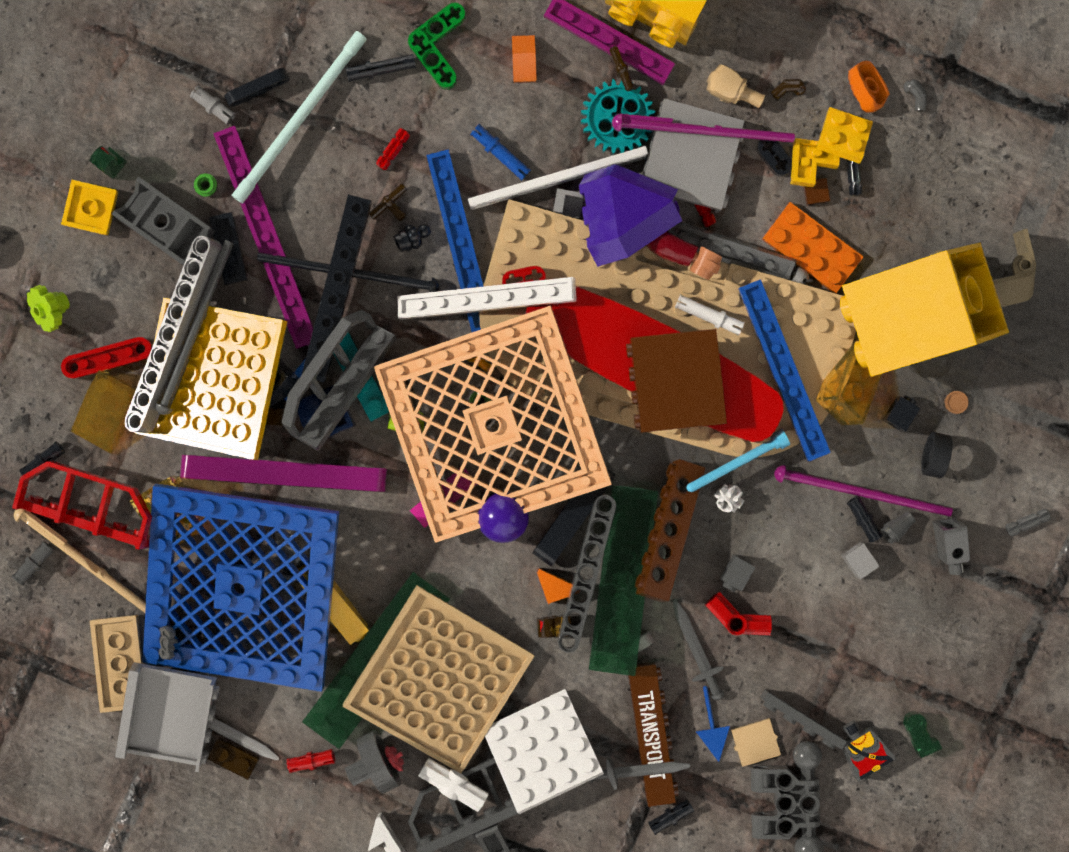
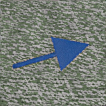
M704 686L703 691L710 729L696 731V733L719 762L730 726L715 728L708 688Z

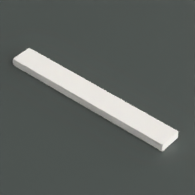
M646 146L468 198L470 208L475 210L584 177L587 173L614 164L623 166L646 159L648 152Z
M567 277L397 296L398 319L405 320L576 302L575 278Z

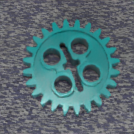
M612 79L611 86H608L604 81L602 90L597 86L594 88L596 95L588 93V98L591 102H583V106L588 109L581 110V115L587 117L581 120V124L587 125L583 129V133H590L588 141L596 140L595 148L603 145V153L608 148H611L612 155H614L616 149L623 153L625 148L629 151L633 150V145L640 148L642 146L640 139L647 142L648 137L645 133H652L653 130L634 129L632 135H625L621 130L618 132V136L614 137V128L612 126L614 117L612 116L616 115L619 97L622 98L620 114L653 116L655 110H648L653 102H645L648 93L640 95L641 86L636 90L633 89L627 92L622 80L620 85H616L615 80ZM609 99L614 103V107L607 110L602 106V102ZM629 102L634 103L637 110L630 113L626 111L624 105ZM602 122H607L610 124L611 130L609 132H602L598 125Z

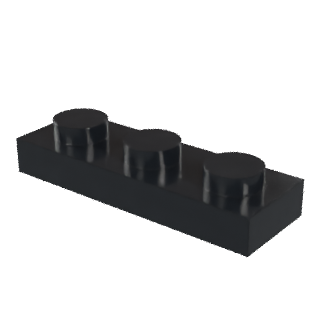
M233 213L209 217L211 228L216 231L213 235L214 240L220 242L222 246L225 240L233 243L222 272L224 285L248 281Z

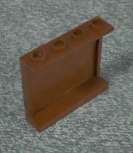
M716 329L630 338V343L626 344L627 358H632L633 366L629 367V378L635 384V391H631L632 404L637 405L638 414H634L635 429L639 428L640 433L727 424Z

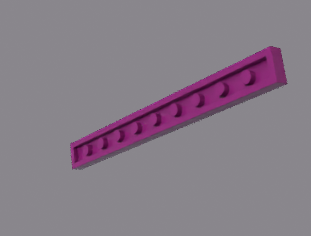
M234 125L213 134L236 190L242 180L252 171V166L238 130ZM257 182L254 190L244 203H240L258 251L286 257ZM263 262L285 321H287V326L296 349L309 345L314 327L291 267Z

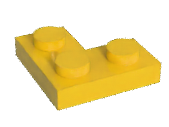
M795 138L793 142L791 184L814 187L816 184L817 166L837 169L840 157L816 149L818 141Z

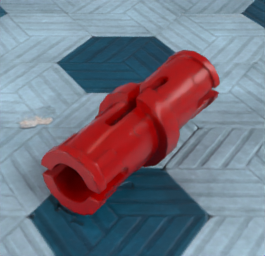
M333 749L316 753L311 751L307 752V755L287 758L289 773L307 769L312 771L316 767L336 763Z

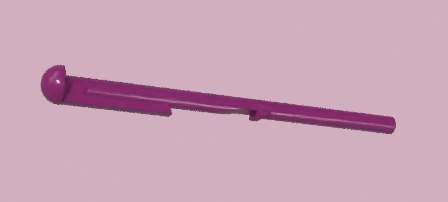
M617 114L612 120V126L618 132L621 131V128L792 143L795 140L794 133L727 128L720 125L707 127L672 123L673 118Z
M785 465L777 467L774 472L775 479L780 483L783 482V479L948 517H951L953 508L787 470Z

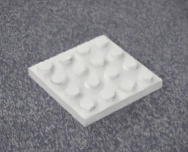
M565 689L493 723L485 735L518 814L604 774Z

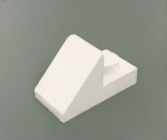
M379 813L375 820L368 851L385 842L383 846L386 852H406L383 813Z

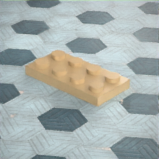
M138 614L90 620L100 713L123 710L129 670L134 662L143 664Z

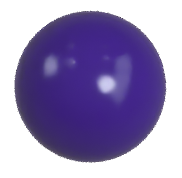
M496 493L488 495L484 505L478 510L480 530L488 539L498 543H508L515 541L525 532L529 523V512H523L524 506L521 507L515 501L516 497L510 498Z

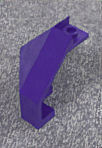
M614 164L587 173L579 184L580 194L585 195L586 206L582 207L584 225L589 227L590 237L586 238L587 248L597 267L630 257L683 221L679 214L678 202L674 199L678 189Z

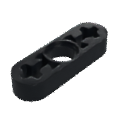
M279 68L227 92L224 97L229 107H235L287 83L290 78L285 68Z

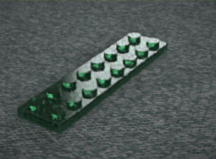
M612 485L611 497L616 502V509L602 558L588 670L635 676L645 602L644 596L636 594L637 588L635 584L637 577L643 570V555L645 552H648L650 544L648 543V536L651 530H654V515L658 491Z
M414 571L302 721V723L338 749L342 747L362 720V717L344 708L342 704L416 585L447 603L450 601L448 596Z

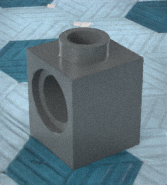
M732 555L720 576V579L724 581L722 586L733 592L736 589L743 591L756 567Z

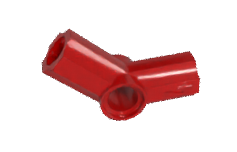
M720 591L713 595L705 604L711 613L733 635H771V615L740 614ZM734 618H740L741 626L737 630H733L730 627V622Z

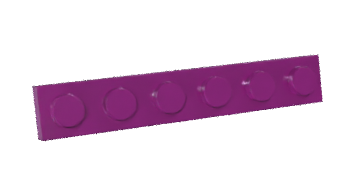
M552 0L544 14V18L611 55L610 48L617 46L624 63L661 85H664L675 66V63L565 0Z

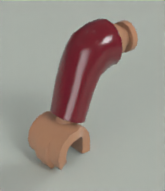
M666 231L646 245L651 252L670 262L686 267L692 263L690 271L707 280L714 274H717L721 267L722 257L705 247H700L697 252L698 246L680 239L669 231Z

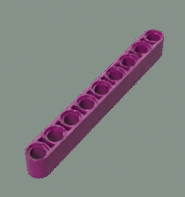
M182 455L180 478L377 492H385L387 469L196 455Z

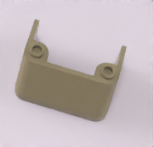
M1023 229L1013 234L1018 254L1012 261L1014 275L993 280L1001 307L1028 301L1033 296L1036 261L1028 229ZM942 250L935 251L929 254V256L940 253Z

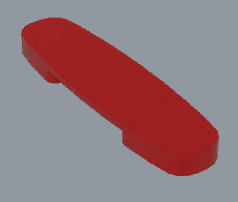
M577 286L576 302L529 306L526 309L527 314L551 306L569 358L630 392L635 391L634 381H630L629 367H633L632 358H627L626 344L630 343V338L681 333L641 312ZM719 354L727 424L705 427L748 442H758L769 438L776 430L783 415L782 398L777 391L761 379Z

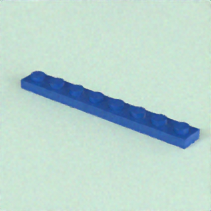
M449 149L428 154L426 156L460 289L483 287ZM479 312L467 313L471 331L481 330Z
M761 279L738 288L807 461H812L831 453Z

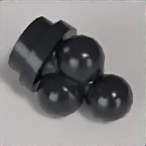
M426 224L420 225L417 229L413 225H406L403 230L397 231L393 238L400 252H409L412 249H419L421 247V238L429 237L431 229Z

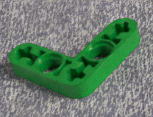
M459 3L447 5L414 30L408 37V45L411 51L437 85L444 90H449L455 86L457 82L456 73L434 44L464 22L465 10ZM452 9L454 11L460 10V18L452 17L448 20L450 26L447 27L445 20L441 17L445 16V19H448L451 16ZM435 22L443 25V31L439 34H434L430 30L431 25ZM415 37L418 39L424 38L422 41L423 46L426 48L424 53L419 45L413 46ZM430 54L437 55L439 58L438 64L429 66L426 63L427 56ZM443 64L446 67H443L442 71L446 75H452L450 77V83H447L446 81H444L443 83L441 82L442 75L437 70H439Z

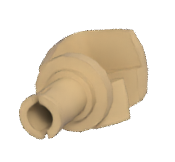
M719 65L708 76L707 91L722 102L736 104L737 101L743 100L760 108L765 98L764 94L748 88L746 84L747 79L742 78L735 70L728 66Z

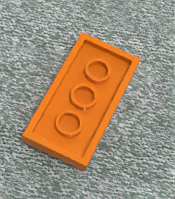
M791 202L788 203L761 239L781 255L796 259V266L806 270L812 278L835 294L863 259L861 254Z

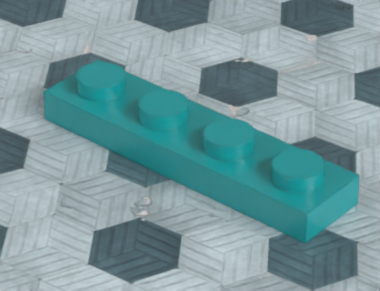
M347 332L340 345L351 362L358 352V348L349 332ZM338 361L340 367L342 368V370H343V372H344V370L346 369V367L343 366V365H341L340 362ZM371 375L357 398L372 422L389 413V409L381 390Z

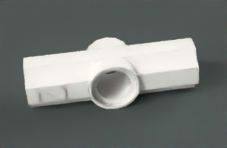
M430 758L425 762L418 775L439 788L438 790L446 797L455 801L459 800L477 812L488 797L487 792L470 783L464 775L453 769L449 770Z

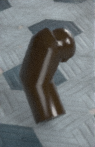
M785 79L770 93L778 101L787 92H794L798 96L803 95L806 92V86L801 79Z

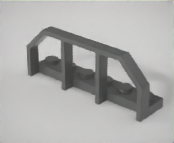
M363 310L343 317L288 394L282 424L289 434L319 451L374 373V366L379 365L397 339L396 336L377 326L372 316ZM364 322L366 328L372 330V332L350 362L340 342L352 326ZM334 352L340 364L345 366L346 369L326 395L316 380V376ZM310 386L316 397L323 402L300 433L294 424L300 399Z
M494 757L462 772V775L468 776L482 770L497 807L492 806L485 809L483 815L478 817L471 815L464 819L457 802L448 798L460 825L454 827L452 824L441 829L440 834L435 836L428 834L421 837L414 819L423 796L438 788L431 784L420 790L408 821L417 841V852H433L518 814L511 798L505 801V805L502 804L486 768L496 763Z

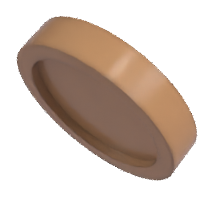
M952 391L945 398V407L953 414H960L968 407V398L961 391Z

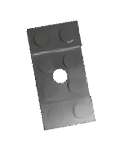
M140 177L136 179L135 191L127 203L112 213L117 219L183 266L194 239L198 236L212 238L216 232ZM166 216L167 224L159 228L157 225L158 219Z

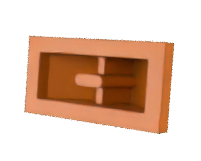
M535 35L512 36L514 83L536 82Z
M538 568L537 574L548 604L569 597L572 586L571 582Z

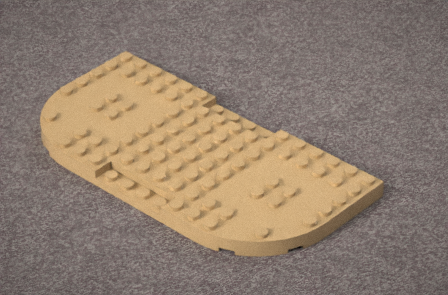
M508 200L484 286L503 285V275L510 270L539 266L546 273L545 280L574 277L577 287L641 312L679 332L716 329L719 354L761 379L777 391L781 397L738 290L740 287L761 279L819 425L825 420L836 400L856 332L854 322H847L840 308L842 295L720 262L721 267L718 273L707 280L690 271L692 263L686 267L657 256L646 246L628 258L597 267L587 248L586 238L590 237L589 227L584 225L583 220ZM534 270L531 276L525 277V280L533 279L534 281H539L542 274H537V271ZM510 275L506 284L523 281V278L516 279L514 275ZM680 294L719 312L725 311L726 315L745 322L743 328L737 327L741 329L739 336L721 327L719 329L715 328V325L678 308L676 309L675 305ZM527 307L479 312L480 328L484 329L525 315ZM536 336L528 338L538 343ZM522 341L507 345V347L517 351ZM525 343L521 354L532 359L537 347ZM499 349L488 352L489 356L495 359ZM503 350L499 361L510 366L515 355ZM540 350V352H539V354H538V356H537V358H536L535 361H537V362H539V363L545 365V362H544V359H543V356H542V353H541V350ZM518 357L514 369L525 374L530 363ZM570 359L588 415L635 429L634 414H638L637 405L632 404L631 392ZM496 365V368L505 377L508 370ZM533 365L528 376L540 381L545 370ZM511 372L508 381L518 388L522 377ZM548 373L543 383L553 388ZM526 380L521 391L533 396L538 385ZM541 387L536 398L548 403L552 392ZM555 395L551 405L560 407ZM784 402L783 415L774 432L782 429L788 437L790 445L784 449L779 448L776 450L774 448L759 457L783 452L800 443ZM705 426L648 432L734 457H739L770 440L769 437L763 441L748 442Z

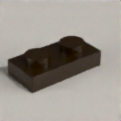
M220 737L216 740L207 760L247 780L250 779L260 759Z

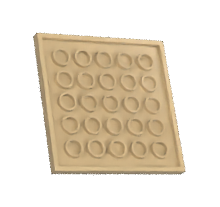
M416 585L342 705L344 708L462 774L535 655Z

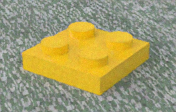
M829 107L816 149L860 164L873 122Z
M71 180L61 225L108 236L113 218L112 213L115 209L119 191Z

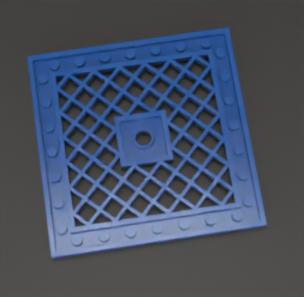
M162 484L153 485L142 662L322 692L325 684L339 511ZM177 513H183L177 518ZM194 515L203 516L205 518L199 522ZM185 516L194 526L188 531L179 522ZM217 519L228 521L225 524L221 525V523ZM207 520L216 529L212 534H209L202 526ZM240 522L248 523L251 525H249L247 528H244ZM229 524H232L239 532L234 538L225 530V527ZM263 526L274 528L267 532ZM253 527L262 536L256 542L248 533ZM176 529H177V531L181 534V537H179V538L175 541V539H176ZM195 529L204 538L199 544L190 535ZM285 529L294 530L296 532L290 536V534ZM275 531H278L285 539L279 545L270 536ZM218 533L227 542L221 548L213 539ZM299 534L308 543L302 549L294 541V538ZM241 536L249 544V547L244 551L235 542ZM183 539L192 548L187 553L178 544ZM264 540L273 549L268 554H265L258 546ZM206 542L214 550V553L209 557L201 549V546ZM287 543L295 552L290 558L281 549ZM228 546L238 555L233 560H230L223 551ZM311 547L309 559L304 552ZM252 549L260 558L255 564L246 555ZM194 551L203 561L198 566L188 557ZM175 552L180 557L176 562H174ZM274 553L283 562L277 568L269 559ZM218 555L222 561H219L217 566H215L211 559ZM297 557L306 565L300 571L291 562ZM241 559L245 565L236 564L235 562ZM182 561L190 569V572L185 576L176 566ZM262 562H263V563L267 566V568L271 571V572H270L268 575H266L265 577H264V575H265V568L257 567V566H259ZM204 565L213 573L208 579L199 570ZM285 566L294 575L288 580L280 572ZM307 570H309L308 581L302 575ZM173 574H174V575L177 577V579H178V581H177L176 583H174V584H173ZM192 574L201 583L196 588L187 579ZM273 575L281 584L277 589H274L267 581ZM216 577L215 588H214V587L211 585L210 581L213 580V579ZM295 579L304 587L299 593L290 585ZM180 583L189 592L184 597L175 588ZM234 584H242L244 586L245 592H236V590L234 589ZM202 587L211 595L206 601L198 593V590ZM263 588L269 593L265 598H263ZM283 588L292 597L286 603L278 594ZM307 592V598L305 603L301 596ZM172 596L177 601L173 606H171ZM191 596L200 605L194 610L186 602ZM270 598H273L279 605V608L274 612L266 604V601ZM213 600L214 608L222 609L218 613H215L208 605ZM294 601L302 609L297 615L289 608V605ZM179 605L188 614L183 619L174 611ZM201 609L210 617L206 622H203L196 614ZM263 610L267 617L261 621L257 615H260ZM282 610L290 619L285 624L276 616ZM234 611H235V612H241V613H244V614H242L240 617H238V616L234 613ZM224 612L232 620V623L228 626L219 618ZM305 614V622L303 625L299 618ZM246 616L255 624L250 630L241 621ZM189 618L198 626L193 632L184 623ZM170 619H172L176 623L172 628L175 630L179 627L186 637L180 641L175 635L174 638L177 639V643L174 644L175 656L170 660H164L159 655V649L161 648L160 638L162 637L159 629L162 626L170 625ZM269 620L278 628L272 634L264 625ZM212 621L220 630L216 635L207 627ZM292 623L300 631L295 637L287 629ZM234 625L243 634L238 639L229 630ZM257 629L265 637L260 643L252 634ZM199 631H202L208 639L204 644L195 636ZM280 632L288 641L283 646L275 639V636ZM223 634L231 643L226 648L217 639ZM302 636H303V646H301V645L297 642V640L300 639ZM245 638L253 646L248 652L240 643ZM187 640H190V642H191L193 645L183 644V643H185ZM268 641L276 650L271 655L262 647ZM212 643L216 649L208 648L207 646ZM290 645L298 653L293 659L285 651ZM234 647L238 652H232L229 650ZM257 651L260 654V656L251 654ZM279 654L283 658V660L276 659L274 657H276Z

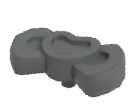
M168 625L162 626L159 629L162 635L160 638L161 648L159 649V655L164 660H170L175 656L174 644L177 643V639L174 638L175 631Z

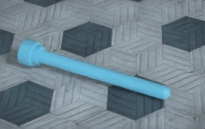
M779 429L773 433L769 441L689 483L687 490L694 492L774 448L776 450L779 448L784 449L790 445L788 437L782 429Z

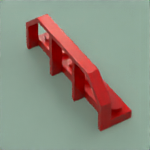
M47 461L20 477L12 509H23L54 519L55 523L70 524L93 532L92 535L95 536L103 535L134 545L135 549L138 550L149 548L150 536L148 533L152 515L137 487L55 461ZM51 467L67 472L59 503L44 502L43 497L30 495L29 498H25L30 479ZM76 475L105 484L97 515L90 517L85 515L83 510L76 508L67 509ZM114 488L130 493L143 518L140 529L130 530L127 529V525L124 523L113 522L112 524L106 522Z

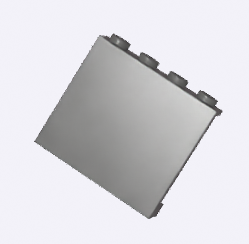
M665 98L660 103L657 117L673 118L672 123L707 127L720 125L727 128L746 129L743 128L744 120ZM654 130L642 175L678 189L674 197L675 199L715 209L714 212L718 213L727 206L729 195L726 194L727 187L732 185L735 173L731 171L733 163L737 164L740 150H737L739 141L742 142L743 138Z
M134 662L128 674L115 757L125 759L127 753L196 765L195 772H199L201 765H206L208 757L205 745L210 743L212 729H208L209 721L213 722L216 708L212 707L213 700H217L220 686H216L217 677Z

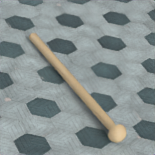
M23 509L14 511L16 522L24 521L145 613L146 602L109 575L104 568H100L68 544V540L29 511Z

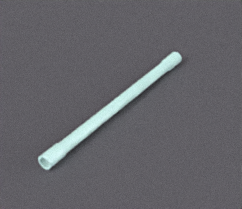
M358 31L353 34L344 46L343 51L268 150L231 195L242 204L254 190L257 182L347 63L366 42L367 39Z

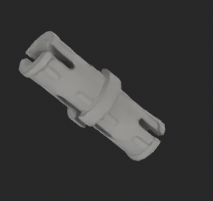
M199 85L194 88L196 92L192 91L190 98L205 107L207 113H213L226 125H229L231 123L230 118L233 120L236 113L220 103L218 97H213Z

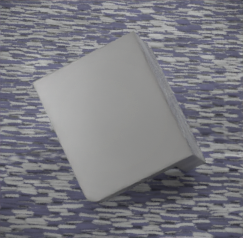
M557 188L553 212L579 219L584 195H581L580 192Z
M859 542L841 554L855 577L860 580L879 567L864 543Z

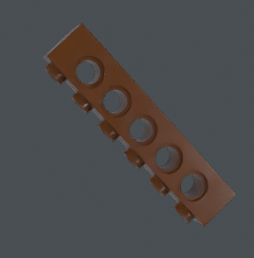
M681 459L672 461L669 464L666 472L668 480L660 493L661 505L657 508L654 515V520L656 521L654 530L652 529L648 536V543H650L648 552H645L642 558L643 570L636 580V594L659 602H669L700 490L699 488L694 492H689L687 485L702 477L705 467ZM679 480L684 484L683 491L678 489L677 483ZM673 502L678 505V512L676 514L671 509ZM667 524H669L672 528V534L670 536L667 535L665 532V527ZM661 546L664 547L666 550V556L664 558H662L659 554V549ZM655 568L660 572V578L657 581L653 577Z

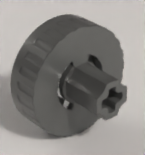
M374 730L357 739V746L361 760L345 767L347 777L352 785L355 786L371 778L376 788L382 794L400 786L399 772L389 763L385 754V747L387 745L380 734Z

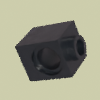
M904 395V397L898 396L894 399L882 421L900 432H906L921 408L915 405L917 401L907 395Z

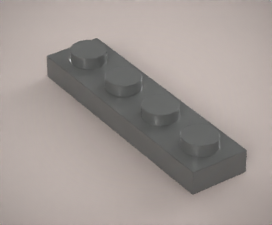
M766 689L760 696L765 701L763 704L765 707L773 712L777 709L784 713L783 718L794 725L796 722H799L804 726L802 730L814 737L818 734L824 738L822 742L828 747L834 749L837 746L842 750L847 743L842 737Z

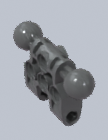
M804 741L796 745L793 750V760L801 768V777H796L786 765L751 767V791L775 793L774 804L776 807L774 811L753 812L751 814L752 838L790 839L799 828H802V836L795 842V852H823V842L816 836V827L820 826V780L815 777V768L819 766L822 760V752L814 742ZM782 774L791 776L787 784H781L778 781ZM788 797L791 799V803L787 807H781L779 805L780 799ZM806 797L814 799V803L810 807L803 806L802 801ZM782 821H790L792 823L791 827L788 830L780 829L779 825Z

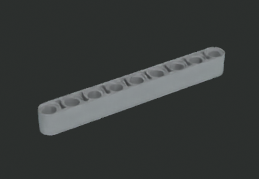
M198 236L192 242L125 417V426L129 431L147 434L152 432L156 426L160 414L157 412L155 405L156 403L161 404L221 251L222 245L217 240L206 236Z

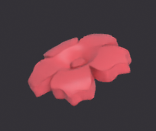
M386 746L385 754L389 763L396 770L403 771L402 765L404 760L401 758L403 756L402 752L397 753L394 746Z

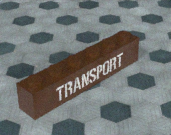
M655 662L628 665L627 671L641 765L674 762V759H669L668 750H672L671 737L666 736L665 727H669L667 713L662 711V704H666L664 690H659L658 681H662L661 668L656 667ZM672 773L643 776L648 807L676 803L675 796H679L677 782H673Z

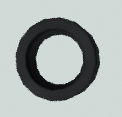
M932 432L929 435L922 455L921 470L923 475L936 478L944 477L952 455L953 441L950 435Z

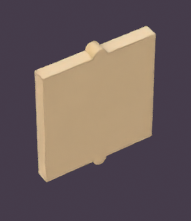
M770 718L731 730L736 745L734 749L738 752L742 767L781 755L776 740L778 736L774 734Z

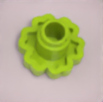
M41 285L31 288L30 292L27 293V303L31 308L30 312L38 325L41 324L44 331L52 332L62 325V314L70 307L67 296L63 292L48 293L47 288Z

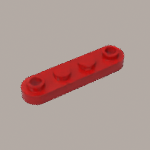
M143 337L128 339L67 356L61 363V371L68 378L77 379L146 360L153 346L148 339ZM140 345L145 346V351L143 353L138 352V347ZM77 363L78 369L74 372L72 371L71 366L72 364Z

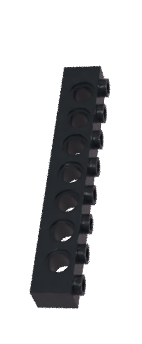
M349 194L347 196L303 372L343 318L372 205L371 200ZM333 354L316 376L317 381L326 382Z

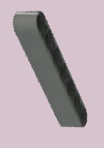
M600 495L595 499L557 638L560 649L566 653L574 652L578 648L616 509V502L609 495ZM604 498L611 502V508L607 512H602L598 507L599 502ZM597 521H601L605 525V530L602 534H595L592 530L593 524ZM590 544H596L599 548L598 554L594 557H590L586 553V549ZM582 568H592L593 575L590 579L581 578L580 571ZM580 589L585 590L587 593L586 599L582 602H577L574 599L575 592ZM573 612H577L581 616L580 622L575 625L568 622V616ZM571 635L574 637L575 642L571 647L562 645L564 636Z

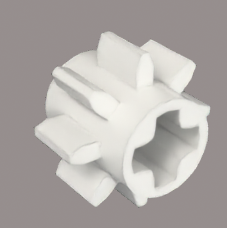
M724 484L714 495L718 498L716 502L718 508L724 512L732 511L735 513L745 501L741 498L743 494L741 489L733 484L728 486Z

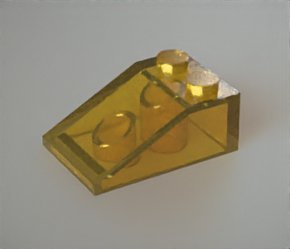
M855 342L823 380L816 401L842 426L864 424L882 375L878 374L871 377L868 367L863 368L858 363L854 351Z
M99 370L87 390L71 432L112 454L126 429L125 417L136 388L106 371Z

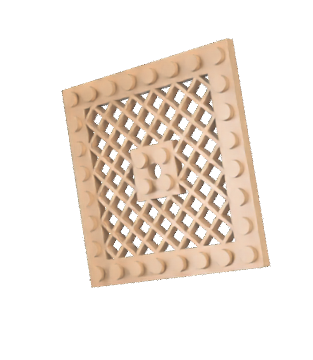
M551 306L374 366L435 543L481 528L478 523V510L484 505L490 491L500 496L516 497L515 501L521 507L524 506L523 512L527 513L612 485ZM536 336L538 343L528 338ZM522 341L517 351L507 347V345ZM525 343L537 347L532 359L521 354ZM499 349L495 359L484 354ZM503 350L515 355L510 366L499 361ZM540 350H541V353H542V356H543L545 365H543V364H541V363L535 361L536 358H537V356H538V354H539V352H540ZM477 356L473 367L462 362ZM518 357L530 363L525 374L514 369ZM481 358L493 363L488 374L476 369ZM455 364L451 374L440 369ZM459 365L471 370L466 381L455 376ZM496 365L508 370L503 381L491 376ZM533 365L545 370L540 381L528 376ZM433 371L429 381L419 377ZM474 372L485 377L481 388L470 384ZM511 372L522 377L518 388L506 383ZM437 373L448 378L444 389L433 384ZM548 373L553 388L543 383ZM411 379V381H410V383H409V385H408V387H407V386H406V383H405V380ZM452 380L463 385L459 396L447 391ZM489 380L500 385L496 396L484 391ZM526 380L538 385L533 396L521 391ZM415 381L426 385L422 396L411 391ZM467 387L478 392L474 403L462 398ZM504 387L515 392L511 403L508 395L499 398ZM541 387L552 392L548 403L536 398ZM430 388L441 392L437 403L426 399ZM445 395L456 400L451 411L440 406ZM482 395L492 399L477 405ZM518 395L530 400L525 411L514 406ZM555 395L561 410L551 406ZM410 396L420 400L416 409H414ZM423 402L434 407L430 418L419 413ZM460 402L471 407L463 410L464 417L455 413ZM533 402L545 407L540 418L529 413ZM548 409L560 415L555 426L544 421ZM438 410L449 415L445 425L433 420ZM513 410L523 415L519 424H517ZM453 417L464 422L459 433L448 428ZM526 417L538 422L533 433L521 428ZM563 417H564V420H565V423H566L568 432L565 431V430H563V429L558 428L559 425H560V423H561V421H562V419H563ZM418 418L427 422L423 432ZM493 418L498 421L499 428L497 431L488 430L486 426L488 419ZM541 424L553 430L548 440L536 435ZM431 425L442 430L437 440L426 435ZM467 425L472 439L463 435ZM445 432L457 437L452 448L441 443ZM556 432L568 437L563 448L551 442ZM521 433L531 437L526 448L515 443L523 440ZM460 439L471 444L467 455L456 450ZM534 439L545 444L541 455L529 450ZM426 440L435 444L431 454L429 452ZM570 440H572L576 454L566 450ZM508 445L504 455L494 451V449ZM438 447L450 452L445 462L434 457ZM511 447L523 452L519 462L507 457ZM548 447L560 452L556 463L544 457ZM474 448H476L478 455L486 452L482 462L470 457ZM453 454L465 459L460 470L449 465ZM490 454L501 459L497 470L485 464ZM526 454L538 459L534 470L522 465ZM563 454L576 459L571 470L559 465ZM468 461L479 466L475 477L463 472ZM505 461L516 466L512 477L500 472ZM541 461L553 466L549 477L537 472ZM578 461H579V464H580L581 469H580V470H577V471H574V469H575V467H576V465H577V463H578ZM434 463L442 466L439 475H437ZM556 468L567 473L552 479ZM446 469L457 474L453 484L441 479ZM482 469L494 474L490 484L478 479ZM519 469L531 474L527 484L515 479ZM461 476L472 481L468 491L456 486ZM497 476L509 481L504 492L493 487ZM534 476L544 480V482L530 486ZM512 483L523 488L508 493ZM441 484L450 488L446 498ZM475 484L487 489L482 499L471 494ZM453 491L465 496L461 506L449 501ZM468 498L478 502L464 508ZM449 507L455 509L456 511L450 512Z

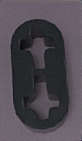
M760 140L758 142L757 152L771 172L776 176L787 175L792 168V161L779 142ZM763 142H766L767 144L771 142L773 144L771 150L774 153V155H772L769 150H766L765 152L763 151ZM775 157L780 162H786L785 171L783 169H776L778 162L775 160Z

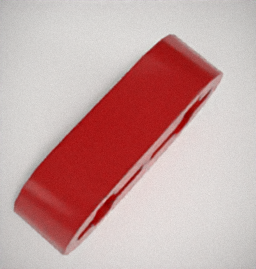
M539 266L510 270L503 275L502 284H506L510 275H514L516 279L523 278V281L517 282L521 283L534 281L533 279L525 280V277L531 276L534 270L537 271V274H542L539 280H545L546 273Z

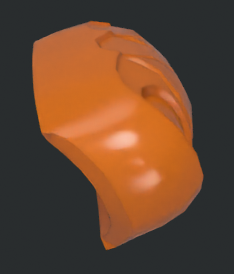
M862 61L848 71V80L853 95L859 101L861 109L866 113H872L884 106L890 93L876 67L870 61Z

